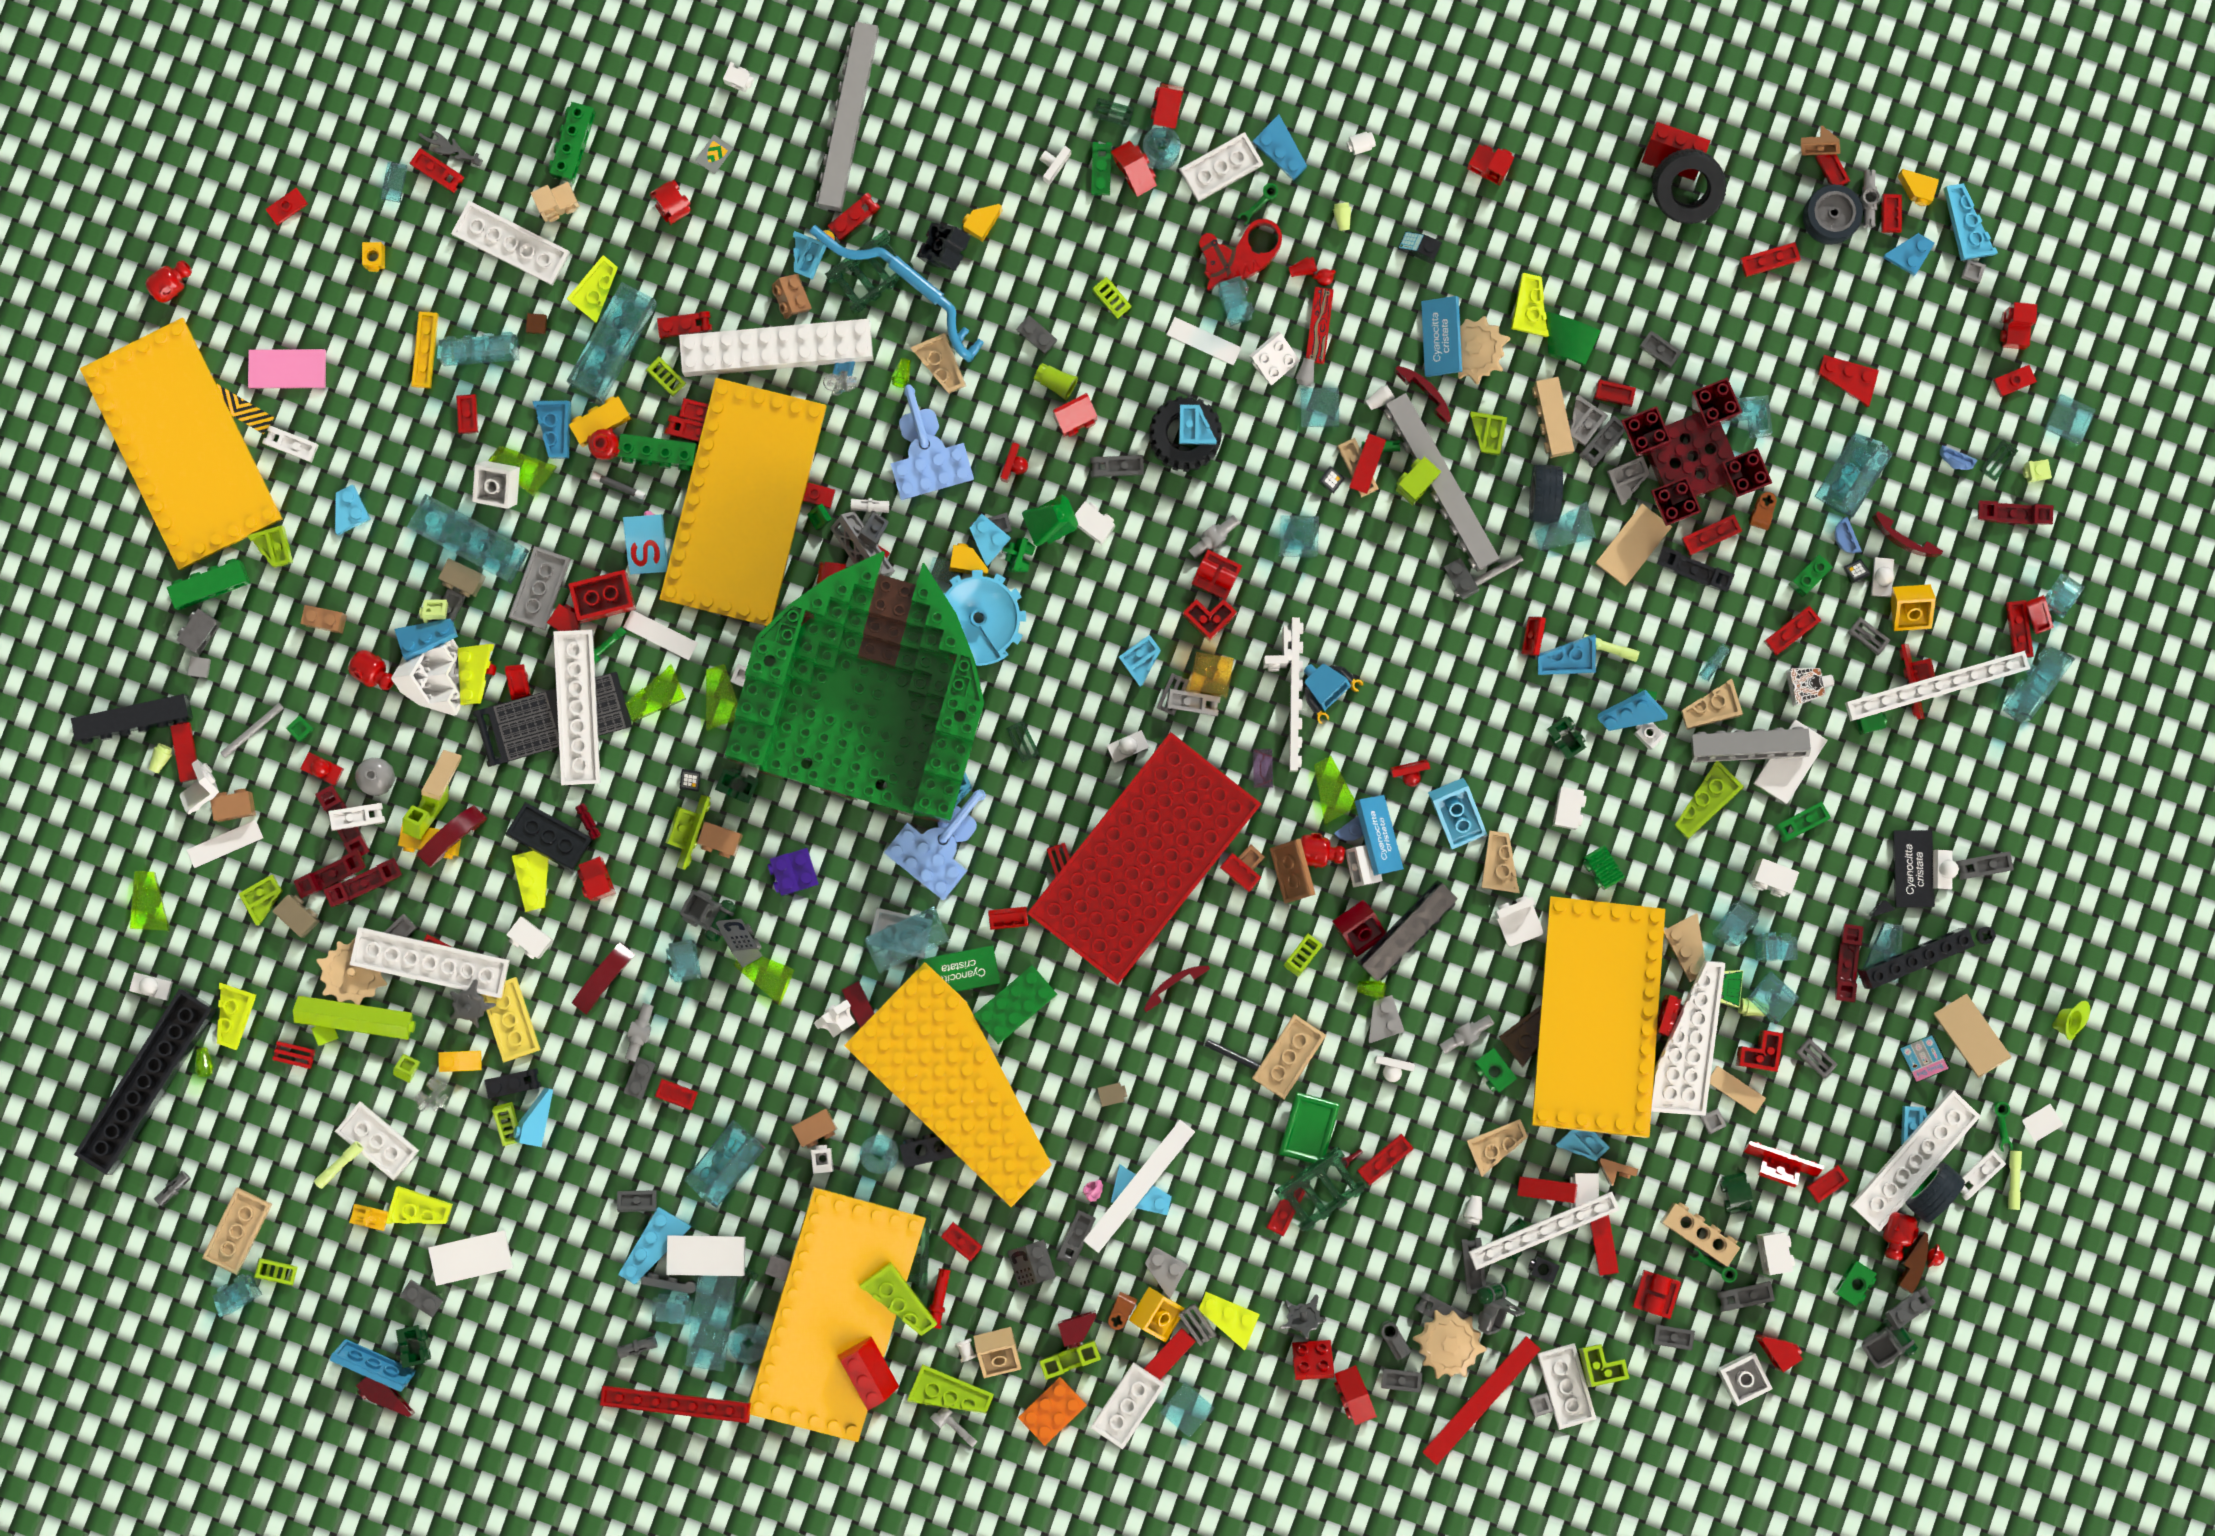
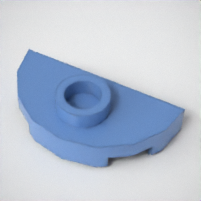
M1942 445L1940 449V455L1943 460L1954 469L1970 470L1977 462V459Z
M1845 517L1835 528V541L1839 548L1847 553H1860L1862 551L1848 517Z
M1359 816L1336 831L1334 835L1344 841H1355L1361 838L1363 832Z

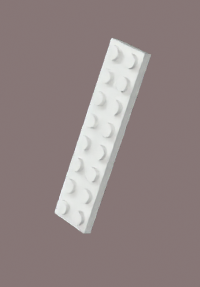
M593 630L554 631L561 785L598 784L601 781Z
M358 927L350 965L465 991L468 990L473 980L477 979V993L502 998L510 960Z
M1950 1090L1853 1200L1850 1206L1876 1231L1880 1232L1888 1223L1890 1215L1897 1212L1981 1116L1954 1090Z

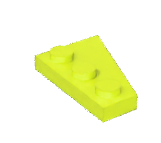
M604 255L567 297L569 302L596 324L618 269Z
M1527 273L1521 274L1511 329L1543 337L1549 336L1543 302L1542 277Z
M494 644L457 648L460 705L481 704L486 684L485 674L490 666L491 661H489L490 652L494 649Z
M535 851L512 856L525 912L545 908L549 859Z
M219 983L220 1000L218 1001V1007H220V1016L217 1028V1044L237 1050L256 995Z
M397 1186L389 1208L386 1224H446L453 1204Z
M1205 1292L1199 1306L1202 1314L1243 1350L1246 1349L1260 1314L1208 1292Z

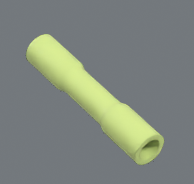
M1596 638V650L1606 651L1621 658L1637 662L1640 651Z
M355 1141L343 1152L341 1157L314 1180V1183L322 1189L348 1162L352 1161L364 1149L363 1146Z
M2010 1151L2008 1209L2020 1210L2022 1151Z

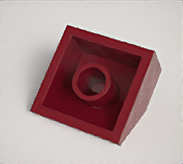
M1364 899L1332 921L1355 957H1358L1374 946L1386 933L1376 914Z
M1095 1310L1058 1321L1064 1347L1069 1346V1349L1080 1346V1342L1084 1341L1096 1318Z

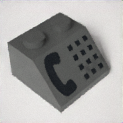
M742 919L716 922L729 949L742 968L762 957L760 952L762 946L757 938L753 939L752 934L754 931L749 923L745 925Z
M1044 1239L1007 1251L1019 1288L1056 1277Z

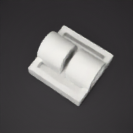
M1280 332L1275 333L1249 355L1253 366L1264 376L1270 385H1273L1300 362Z

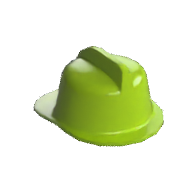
M2081 1001L2074 1008L2062 1009L2053 1022L2052 1027L2061 1034L2066 1035L2068 1040H2073L2089 1019V1003Z

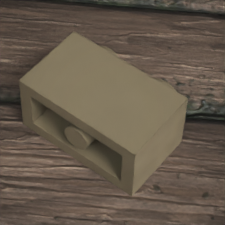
M450 558L447 559L438 577L443 582L442 585L451 590L455 587L460 590L459 594L467 598L470 595L477 596L486 578L483 574Z
M288 894L272 912L299 937L305 938L320 922L316 918L318 914L310 907L307 909L303 906L304 901L299 896Z
M1120 1082L1097 1088L1102 1107L1124 1102V1097H1127L1125 1085L1121 1086Z

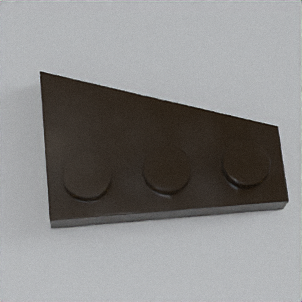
M1541 1005L1499 1036V1039L1522 1068L1538 1047Z

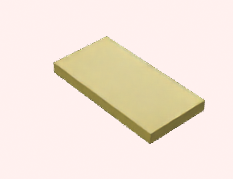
M517 977L505 981L502 998L481 994L484 997V1002L496 1004L495 1007L486 1010L503 1063L541 1050Z

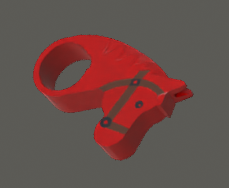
M1259 219L1252 222L1247 227L1234 250L1229 249L1225 245L1218 244L1217 238L1213 234H1204L1200 238L1199 247L1207 262L1206 271L1204 272L1205 276L1209 279L1207 291L1212 290L1217 285L1242 281L1267 267L1274 260L1282 245V233L1278 225L1268 219ZM1258 226L1272 228L1278 236L1276 247L1267 253L1257 254L1253 252L1249 245L1248 237L1254 228Z

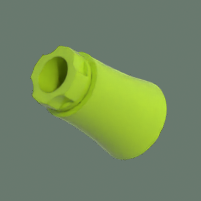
M1042 363L1036 371L1034 380L1040 382L1041 385L1052 390L1064 400H1067L1077 384L1078 377Z

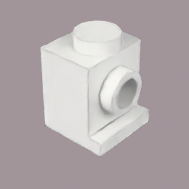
M730 62L723 78L726 85L745 93L748 88L752 87L754 78L750 76L748 70L742 67L737 69L732 62Z
M1653 722L1635 727L1637 731L1634 735L1649 750L1653 749L1666 736ZM1647 729L1652 730V736L1646 734Z
M827 1145L815 1146L816 1150H811L813 1174L833 1172L832 1148H827ZM821 1155L826 1156L825 1162H820L819 1157Z

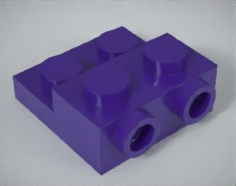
M808 848L770 859L771 863L768 864L771 875L775 874L776 882H773L776 893H780L781 896L819 885Z

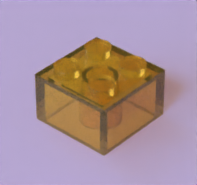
M1196 652L1189 692L1227 698L1234 658Z

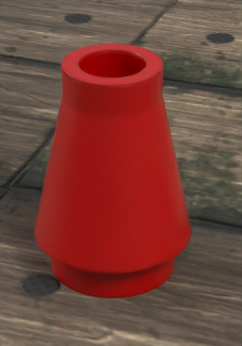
M1306 257L1289 266L1291 277L1313 275V272L1318 271L1314 257Z

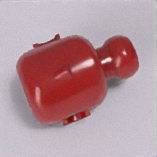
M184 260L178 261L173 269L169 266H163L146 279L145 286L158 302L166 303L173 297L178 296V293L184 289L182 279L191 276L192 269Z
M612 428L608 430L599 429L587 438L586 443H588L589 451L597 459L606 461L618 457L617 455L620 452V449H618L619 438L613 433Z
M360 650L351 658L348 671L352 677L365 686L374 687L378 684L382 690H389L394 685L391 679L393 674L386 673V664L379 656L374 655L368 650Z
M1311 833V835H1303L1301 837L1308 866H1314L1315 868L1325 867L1328 860L1336 864L1343 863L1344 847H1331L1330 840L1322 837L1319 833Z
M1898 1212L1890 1215L1888 1223L1882 1228L1884 1240L1890 1243L1889 1248L1885 1251V1256L1898 1261L1903 1259V1246H1911L1919 1234L1915 1217Z

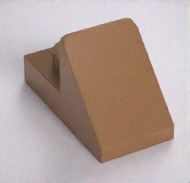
M1821 126L1820 137L1801 138L1802 155L1840 154V140L1825 127Z
M1603 1158L1597 1160L1611 1186L1614 1185L1617 1171L1620 1172L1619 1176L1628 1179L1631 1176L1637 1175L1638 1169Z

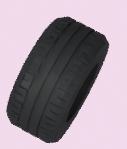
M1682 149L1673 152L1661 161L1656 168V172H1654L1652 181L1654 200L1659 209L1668 218L1678 223L1696 224L1697 222L1705 221L1717 212L1723 204L1726 195L1727 184L1722 168L1713 157L1701 150ZM1695 169L1700 171L1706 178V192L1694 203H1681L1672 194V181L1681 171Z

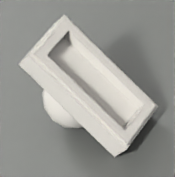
M1874 558L1871 596L1891 597L1892 581L1894 579V559Z
M1142 730L1107 745L1113 762L1116 763L1148 749L1149 745Z
M1933 850V889H1952V878L1956 877L1959 871L1957 863L1952 861V851Z
M134 972L129 991L168 1001L173 982Z
M1379 1055L1375 1057L1374 1062L1386 1065L1383 1070V1076L1389 1082H1396L1401 1078V1069L1413 1072L1415 1067L1413 1063Z

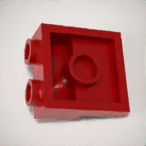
M1665 995L1663 997L1657 1022V1034L1670 1036L1677 1015L1679 1016L1683 1008L1682 1000L1676 996Z

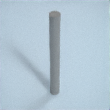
M1519 554L1475 578L1476 585L1478 586L1522 562L1523 558ZM1455 589L1453 592L1456 597H1459L1460 595Z
M280 703L274 706L220 752L224 758L230 755L282 711L284 707Z

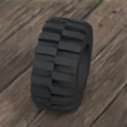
M1179 396L1176 397V400L1172 401L1170 399L1166 401L1164 406L1161 405L1157 409V413L1153 415L1149 429L1150 446L1152 451L1155 452L1156 458L1160 459L1166 467L1169 465L1172 467V470L1176 471L1182 469L1183 472H1189V469H1194L1195 471L1200 469L1202 465L1206 466L1217 454L1222 438L1221 422H1219L1217 413L1213 412V408L1209 404H1204V400L1193 399V396H1188L1187 398ZM1180 405H1200L1203 415L1217 440L1216 445L1200 444L1197 448L1189 451H1182L1171 445L1167 432L1170 424L1180 418Z

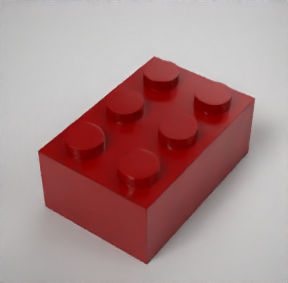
M625 570L569 583L579 623L636 610L628 574Z

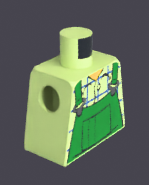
M1742 970L1724 971L1720 1004L1734 1008L1740 1007Z

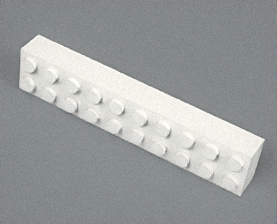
M869 319L679 335L681 365L684 377L829 365L852 361H874L871 323Z

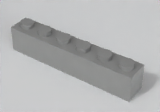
M1794 727L1788 730L1775 728L1769 731L1755 729L1750 732L1736 730L1731 733L1717 731L1712 734L1697 732L1691 738L1693 763L1809 757L1811 751L1809 728L1804 729L1803 727Z

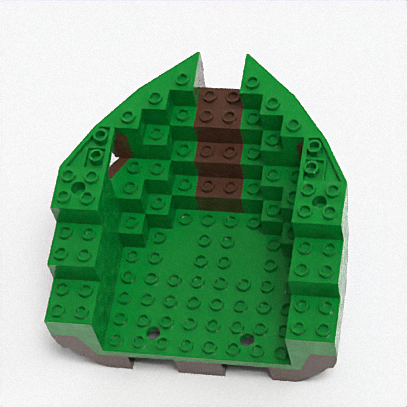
M882 551L828 576L790 603L756 636L745 672L746 678L736 708V718L725 751V757L732 762L783 780L788 778L819 787L821 791L857 801L860 799L894 809V812L911 817L950 823L984 706L976 663L955 610L925 563H922L915 585L881 575L885 552ZM810 759L812 766L809 769H804L801 766L802 760ZM878 780H884L887 784V787L882 791L878 790L875 786Z

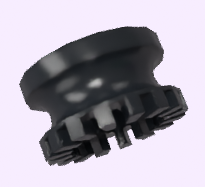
M1982 927L1977 931L1976 936L1981 944H1990L1995 940L1996 934L1992 928ZM1988 931V935L1991 936L1990 939L1983 940L1982 932Z

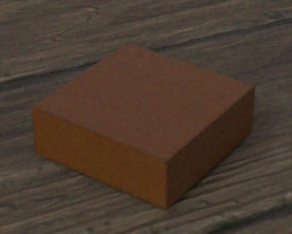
M527 313L526 333L546 335L547 315Z

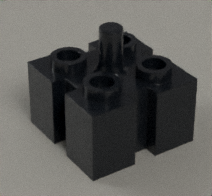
M931 222L926 234L928 239L926 243H922L916 257L932 267H943L956 271L960 261L964 258L961 251L967 248L971 236L956 226H943L942 224Z

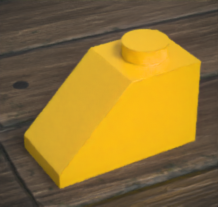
M1902 169L1898 173V179L1909 199L1915 201V204L1919 206H1929L1934 199L1939 179Z
M997 204L975 209L971 214L967 213L962 221V224H964L963 230L983 242L1003 211L1002 206Z
M963 543L953 545L949 571L972 575L973 570H983V576L987 577L988 568L973 548Z
M481 1051L439 1052V1072L482 1070Z

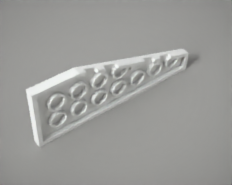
M1704 961L1654 1069L1651 1112L1706 1115L1725 963Z

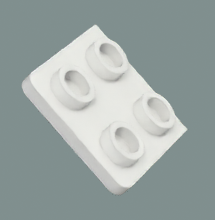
M1283 625L1282 655L1264 657L1263 669L1268 668L1269 672H1276L1280 668H1287L1288 663L1292 661V650L1288 649V644L1291 641V630H1288L1287 625Z
M198 759L192 763L198 781L180 794L181 802L187 814L199 810L201 805L208 800H212L219 793L215 783L216 780L211 773V768L206 763L202 764Z
M1527 896L1516 899V904L1510 906L1509 902L1498 906L1499 910L1494 912L1509 947L1543 934L1542 926L1533 906L1535 905L1533 897L1528 899Z

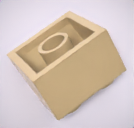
M1011 1327L973 1336L984 1378L1022 1369Z

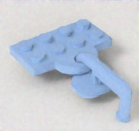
M906 385L904 394L907 397L911 413L901 417L899 426L903 438L911 442L908 450L909 458L890 463L900 499H908L974 480L964 443L945 448L943 442L935 436L939 429L935 412L931 409L919 410L915 389L911 385Z
M980 789L975 791L962 808L957 805L955 806L950 823L938 822V827L929 829L924 834L908 822L884 853L944 901L968 871L953 858L957 851V842L967 841L977 828L975 819L969 813L978 801L985 799V792Z

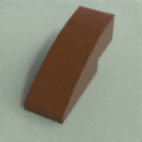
M1921 1231L1917 1239H1915L1900 1262L1905 1267V1270L1895 1284L1913 1294L1921 1279L1927 1260L1928 1234Z

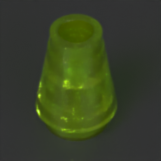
M900 358L891 377L892 385L905 388L909 384L910 360Z
M1381 980L1358 982L1357 993L1376 999L1384 998L1386 983Z
M208 1048L196 1049L195 1073H197V1077L213 1075V1070L215 1069Z

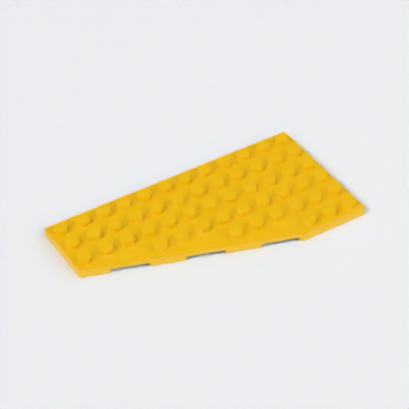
M924 962L844 1046L1012 1208L1052 1164L967 1002Z

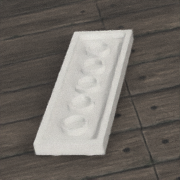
M468 201L451 233L452 236L552 286L570 254V251L471 201Z

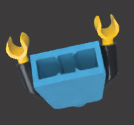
M1310 664L1304 669V673L1308 676L1305 680L1307 687L1304 690L1306 701L1313 713L1317 714V721L1323 724L1320 721L1321 715H1325L1329 720V716L1322 712V709L1325 711L1350 687L1354 692L1359 691L1355 688L1356 682L1363 686L1361 680H1355L1354 676L1342 666L1322 664L1316 669Z

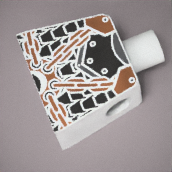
M1792 668L1786 671L1793 707L1824 696L1825 687L1834 686L1833 676H1822L1820 668Z

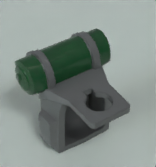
M692 890L682 907L680 915L685 922L694 927L699 925L706 930L704 935L708 940L718 942L722 934L716 922L730 920L737 907L730 900H723L721 903L712 900L713 897L701 890Z
M1494 1283L1489 1286L1480 1287L1477 1290V1299L1481 1304H1484V1309L1480 1312L1478 1318V1329L1487 1335L1501 1331L1507 1312L1516 1317L1525 1314V1310L1505 1299L1508 1295V1288L1504 1283Z
M1887 1317L1882 1322L1884 1328L1878 1333L1875 1331L1865 1337L1861 1344L1868 1358L1877 1369H1884L1893 1364L1895 1358L1901 1354L1905 1357L1911 1356L1918 1349L1914 1339L1910 1337L1904 1326L1899 1330H1894Z

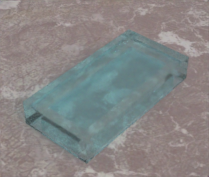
M393 162L387 163L381 193L382 200L401 202L407 165Z

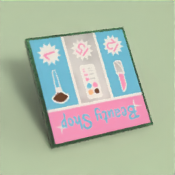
M1934 1034L1899 1048L1916 1083L1951 1069Z

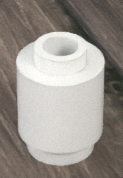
M1363 132L1350 136L1349 141L1346 142L1349 153L1352 152L1354 155L1372 150V147L1376 146L1372 132Z

